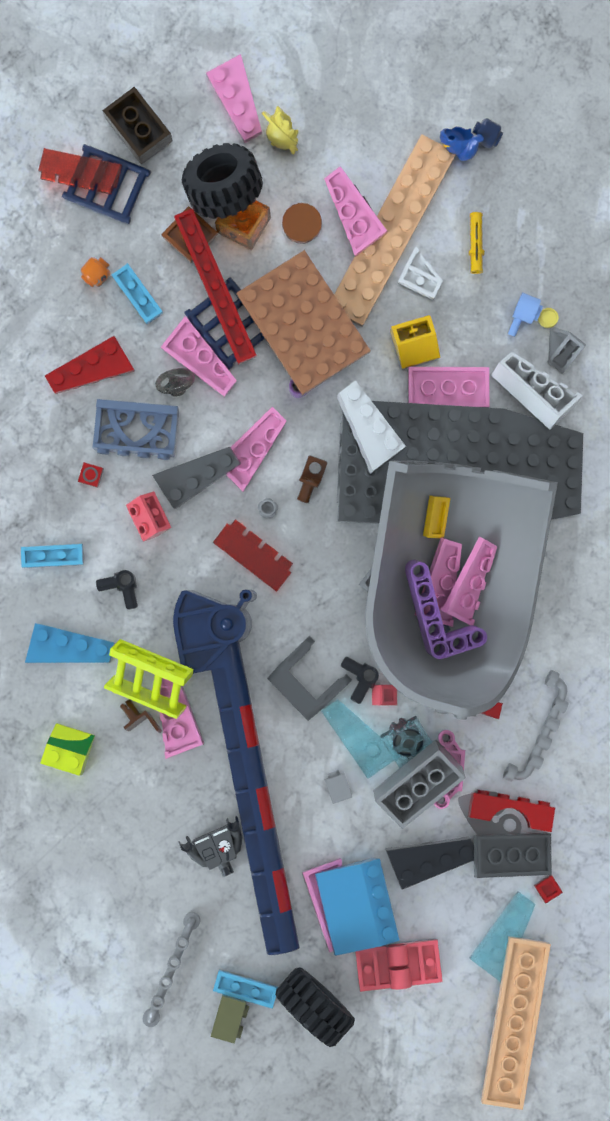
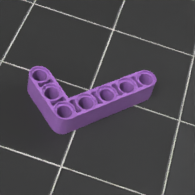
M415 559L408 561L405 566V573L426 652L436 659H444L484 645L487 641V634L483 629L474 625L445 633L428 566ZM417 565H419L420 572L414 575L413 570ZM425 585L424 593L419 595V588ZM430 605V611L424 614L425 606ZM435 624L434 632L429 633V627ZM477 631L478 637L472 640V635ZM459 638L458 645L453 646V641ZM440 644V650L434 653V647Z

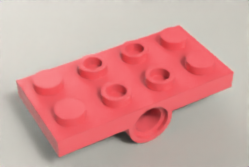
M437 939L389 944L355 952L360 992L388 988L399 990L407 989L414 985L442 982Z

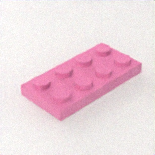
M408 367V403L489 408V367Z

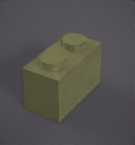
M222 994L211 1037L234 1044L236 1038H241L244 1026H241L240 1023L242 1017H247L249 1010L246 1001Z

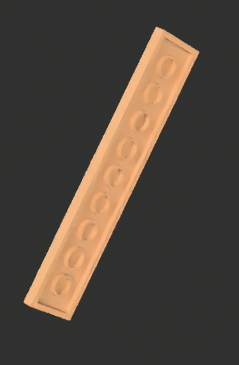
M422 134L377 215L388 232L354 257L334 294L350 320L361 327L366 322L456 154L450 153L440 143Z

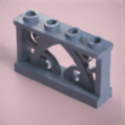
M97 399L92 448L97 450L98 454L108 455L110 451L117 452L119 456H129V453L137 454V457L149 458L150 455L158 456V459L170 460V457H175L179 408L178 406ZM103 411H107L110 424L102 426ZM122 413L127 414L128 418L126 421L117 422V420H122L120 418ZM135 414H140L142 423L151 431L140 440L133 442L120 427L131 423ZM148 416L154 417V420L151 423H154L155 426H152L146 422ZM167 417H172L171 433L162 429ZM113 428L115 432H110L107 438L111 436L114 438V441L110 444L104 443L101 439L102 433L107 429ZM159 432L166 435L169 439L168 445L162 449L155 445L157 441L163 442L162 438L157 436ZM121 440L127 446H119L118 444ZM148 443H149V445H150V447H151V448H141V447L145 446V445L148 444Z

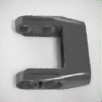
M311 636L305 639L267 678L307 721L321 711L352 681L346 674L316 700L288 671L310 650L311 645L315 642Z

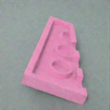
M240 54L206 72V76L241 138L246 143L261 135L262 130Z
M273 407L231 446L241 465L227 473L226 476L242 492L248 486L287 423Z
M441 537L429 572L442 622L453 627L454 620L452 616L442 611V608L456 583L457 571L460 568L462 544ZM430 605L424 608V614H427L430 611Z
M481 537L478 538L442 611L468 625H474L475 620L472 618L475 610H478L480 605L478 601L481 590L485 589V576L487 572H490L497 549L496 545Z

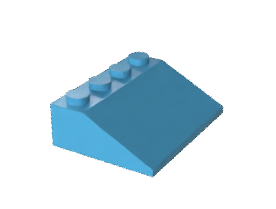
M369 858L315 873L335 956L400 941L379 858Z

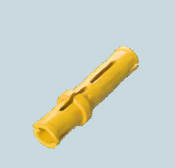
M481 212L470 213L469 256H471L470 273L472 274L483 273V256L485 251L483 250L482 242L483 213Z

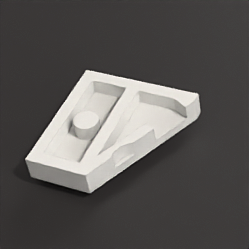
M415 247L398 283L434 300L443 280L434 272L430 263L424 259L420 250Z

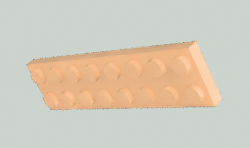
M508 937L481 1097L482 1104L523 1110L551 946L549 942Z

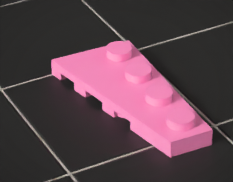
M340 166L324 178L350 241L353 253L357 256L388 231Z
M186 316L161 346L163 351L223 397L228 394L237 382Z
M163 678L160 694L170 698L173 682ZM183 686L180 689L178 702L187 706L178 719L160 712L163 742L165 743V759L204 744Z
M341 858L302 872L329 952L333 951L315 873L341 867Z

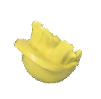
M279 106L276 107L274 115L263 111L262 115L269 122L266 136L271 145L283 150L289 149L294 155L295 151H298L296 145L298 144L297 135L299 130L292 129L291 117Z

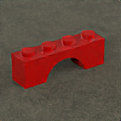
M478 789L477 793H471L469 818L491 821L493 816L500 810L512 808L524 816L528 828L552 832L555 807H550V802L538 800V804L530 803V799L518 797L516 801L509 799L510 795L498 793L497 797L489 796V791Z

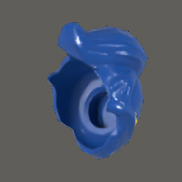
M457 126L452 129L444 128L440 131L439 136L444 147L450 153L456 154L461 161L472 159L478 151L479 143L484 140V137L480 134L474 136L471 133V128L464 129Z

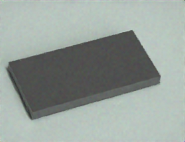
M551 833L474 835L475 878L552 875Z

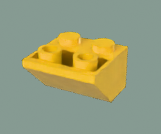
M430 315L391 326L390 333L401 369L440 358L437 336Z

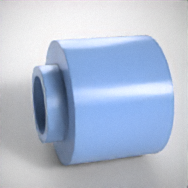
M522 292L512 316L514 320L508 332L509 335L516 336L521 321L532 324L533 320H538L543 308L540 305L541 299Z

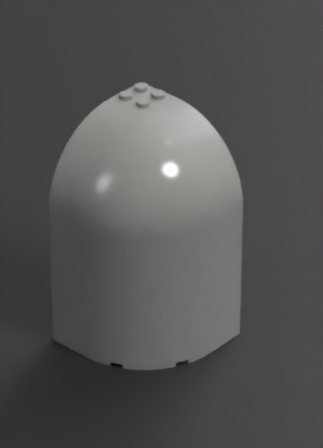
M389 461L365 619L367 638L372 655L383 675L400 693L419 704L434 708L437 713L454 714L455 718L462 720L491 709L504 696L518 672L528 645L558 482L498 470H484V472H481L480 467L435 462V464H428L427 461ZM429 495L450 498L444 538L462 544L457 579L479 537L497 546L490 572H487L485 576V589L481 590L479 595V608L475 610L472 618L475 620L474 626L486 632L487 641L480 647L444 659H436L425 650L418 619L414 615L415 608L405 573L407 562L414 559L425 563L430 570L440 538H427L423 536ZM419 565L414 568V575L420 572ZM424 585L419 588V595L422 594ZM452 616L454 623L453 627L449 626L451 630L448 632L469 625ZM434 624L429 627V633L434 632ZM477 631L472 635V640L478 637ZM459 638L453 641V646L458 645ZM440 644L434 647V653L440 650Z

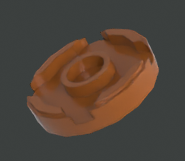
M308 203L294 204L283 215L282 227L284 233L290 240L296 243H308L315 239L321 231L322 219L320 213L314 206Z

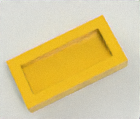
M429 495L423 532L424 537L444 538L450 504L449 497Z

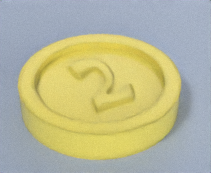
M545 308L541 311L538 321L541 326L552 328L557 324L559 316L554 309Z

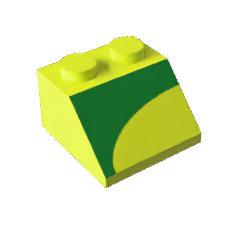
M56 723L46 744L40 764L78 776L83 775L95 735Z

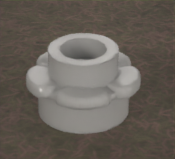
M270 498L264 499V501L258 504L259 514L264 518L274 517L278 510L277 503L273 502Z

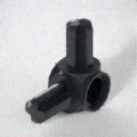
M122 570L114 573L112 577L96 580V587L99 592L117 588L119 592H123L127 610L138 607L134 590L137 588L136 577L132 572ZM125 574L131 576V582L128 585L121 583V578Z
M345 657L341 667L355 674L357 681H359L350 699L361 704L369 688L373 689L379 678V673L376 668L367 663L362 665L349 657ZM370 669L375 673V678L372 681L364 679V672Z

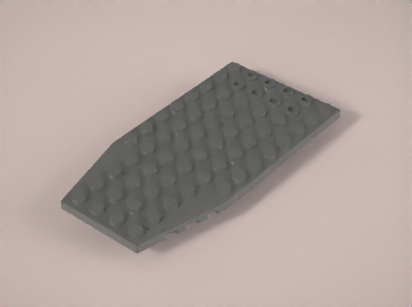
M372 401L406 447L370 474L365 459L360 452L359 445L353 436L349 422L342 410L337 486L338 522L379 524L389 461H427L428 464H435V462L480 467L481 472H484V470H498L558 482L551 520L581 514L583 433L559 425L548 429L539 419L503 408Z

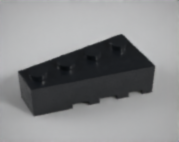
M469 837L385 848L402 890L474 861V845Z

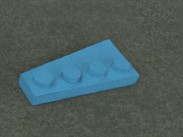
M35 623L25 663H110L112 657L109 656L110 648L115 643Z

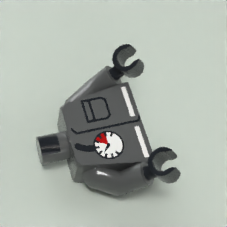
M235 816L236 821L234 823H230L227 818V825L197 837L192 842L186 836V844H181L178 841L181 850L186 852L193 861L202 867H208L209 870L219 867L222 877L234 873L230 861L236 859L237 854L241 851L243 838L238 817Z

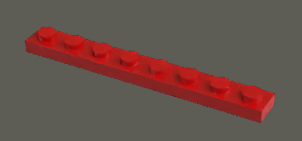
M193 208L174 215V219L238 365L257 357Z

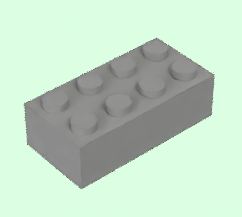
M435 740L373 790L375 802L403 829L466 777L463 767Z

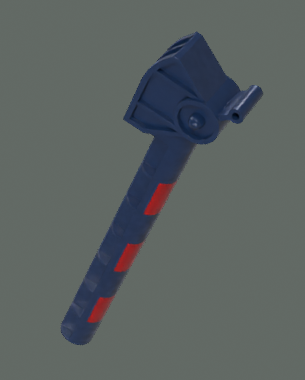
M194 590L181 591L173 615V627L180 664L194 669L193 674L211 670L267 955L289 953L299 949L300 946L239 643L251 631L252 619L245 608L249 602L256 600L257 593L254 590H242L238 604L228 605Z

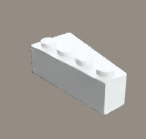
M513 352L499 362L491 375L548 429L553 428L565 417L583 396L578 392H571L567 389L568 386L562 382L558 384L553 381L546 372L537 371L534 369L533 364Z
M356 380L339 392L337 396L338 401L371 474L406 446Z

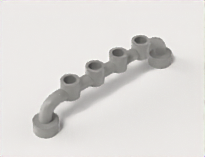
M550 670L545 679V685L554 688L555 685L558 686L559 694L552 704V710L544 722V728L536 740L535 748L527 760L525 770L519 772L517 771V766L509 763L504 771L503 778L510 782L513 779H526L532 774L534 768H541L544 758L540 757L542 750L547 751L552 743V739L548 738L551 730L556 732L560 725V721L557 720L559 712L565 713L569 704L565 701L567 686L559 678L560 674L558 672Z
M189 912L185 915L183 920L185 927L181 936L176 941L174 954L169 958L166 973L159 981L160 987L157 994L152 998L151 1008L146 1010L143 1015V1023L148 1027H154L158 1024L160 1019L158 1011L163 1007L165 994L173 983L172 978L175 970L181 964L180 958L183 951L189 945L188 939L192 930L196 929L200 924V917L195 912ZM184 940L186 945L180 946L179 941ZM171 960H176L178 965L173 966ZM167 979L170 984L164 985L162 980ZM159 999L161 1001V1004L156 1005L154 1003V1000Z

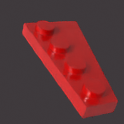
M112 336L46 374L45 378L54 393L58 394L86 384L114 378L124 373H131L135 370L115 336Z

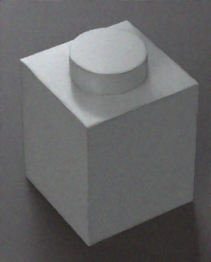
M338 770L327 774L328 778L325 779L333 804L352 798L344 773L340 774Z

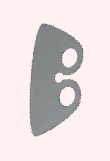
M489 791V796L497 797V792ZM471 794L458 798L459 806L465 818L477 835L521 833L522 826L517 816L505 814L497 823H494L492 819L491 821L469 818ZM505 809L500 810L494 816L500 815ZM506 819H513L516 822V829L514 831L508 832L504 829L503 824Z

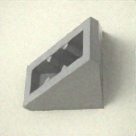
M552 327L550 328L549 357L547 362L563 374L586 344L571 332Z

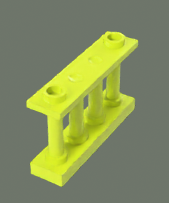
M121 639L110 648L109 656L118 659L116 675L104 685V689L164 713L169 717L178 719L187 706L178 702L180 689L192 677L194 669ZM126 663L136 666L134 683L123 679ZM144 670L155 675L152 691L142 687ZM163 678L173 682L170 698L160 694Z

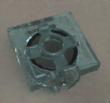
M417 716L409 720L399 718L397 724L392 722L389 727L390 730L380 735L381 740L399 768L403 767L432 743Z

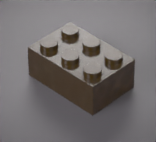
M135 87L102 110L107 122L141 165L173 141L171 132Z

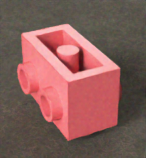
M154 491L140 495L126 505L143 542L158 537L171 528Z

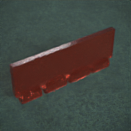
M44 148L38 171L41 172V180L55 183L56 177L59 176V184L74 187L76 180H78V188L94 191L95 184H98L97 192L112 194L113 188L118 186L122 165Z
M236 519L231 525L227 523L213 543L277 592L292 573L289 569L293 563L283 555L276 561L275 557L279 552L267 543L262 548H259L258 546L263 540L252 531H249L246 536L242 535L247 528Z

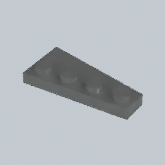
M227 447L152 476L172 507L176 509L241 465V462L231 447Z

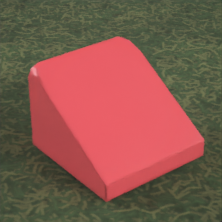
M374 685L372 689V705H397V689L393 685Z

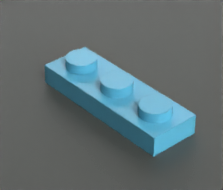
M128 263L112 274L116 283L146 324H149L163 314V311Z
M83 544L21 547L22 568L84 565Z
M219 970L213 991L273 1009L276 989L278 987Z

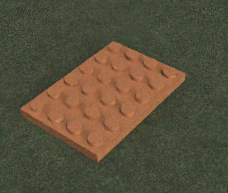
M305 250L236 293L302 396L371 352Z

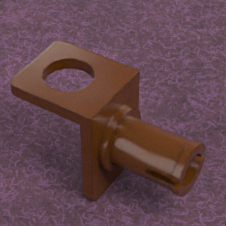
M311 455L308 456L303 473L299 478V481L303 482L297 497L299 501L309 503L314 487L318 488L321 483L327 461ZM313 462H317L321 466L320 472L316 474L312 473L309 469L310 464Z
M130 699L125 701L127 706L124 703L120 705V708L130 720L124 726L125 730L131 731L148 719L157 732H162L151 714L146 710L139 713Z

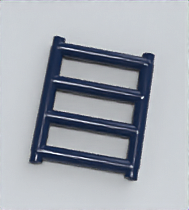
M84 144L82 147V151H84L68 190L63 192L62 198L120 222L130 224L131 217L129 216L146 177H149L151 174V170ZM93 155L102 160L86 198L75 195V192L90 156ZM110 162L120 166L105 204L102 206L93 202ZM127 170L138 173V177L124 210L120 213L111 208Z
M231 277L225 281L228 291L232 290L235 295L241 290ZM208 297L192 310H186L184 314L222 363L230 370L234 366L233 363L236 359L234 354L228 357L221 348L228 343L226 336L223 335L215 341L209 331L220 324L218 317H214L204 326L196 317L212 305ZM239 298L234 302L237 310L243 306ZM249 315L242 323L246 329L254 321ZM261 332L250 340L253 348L265 339Z

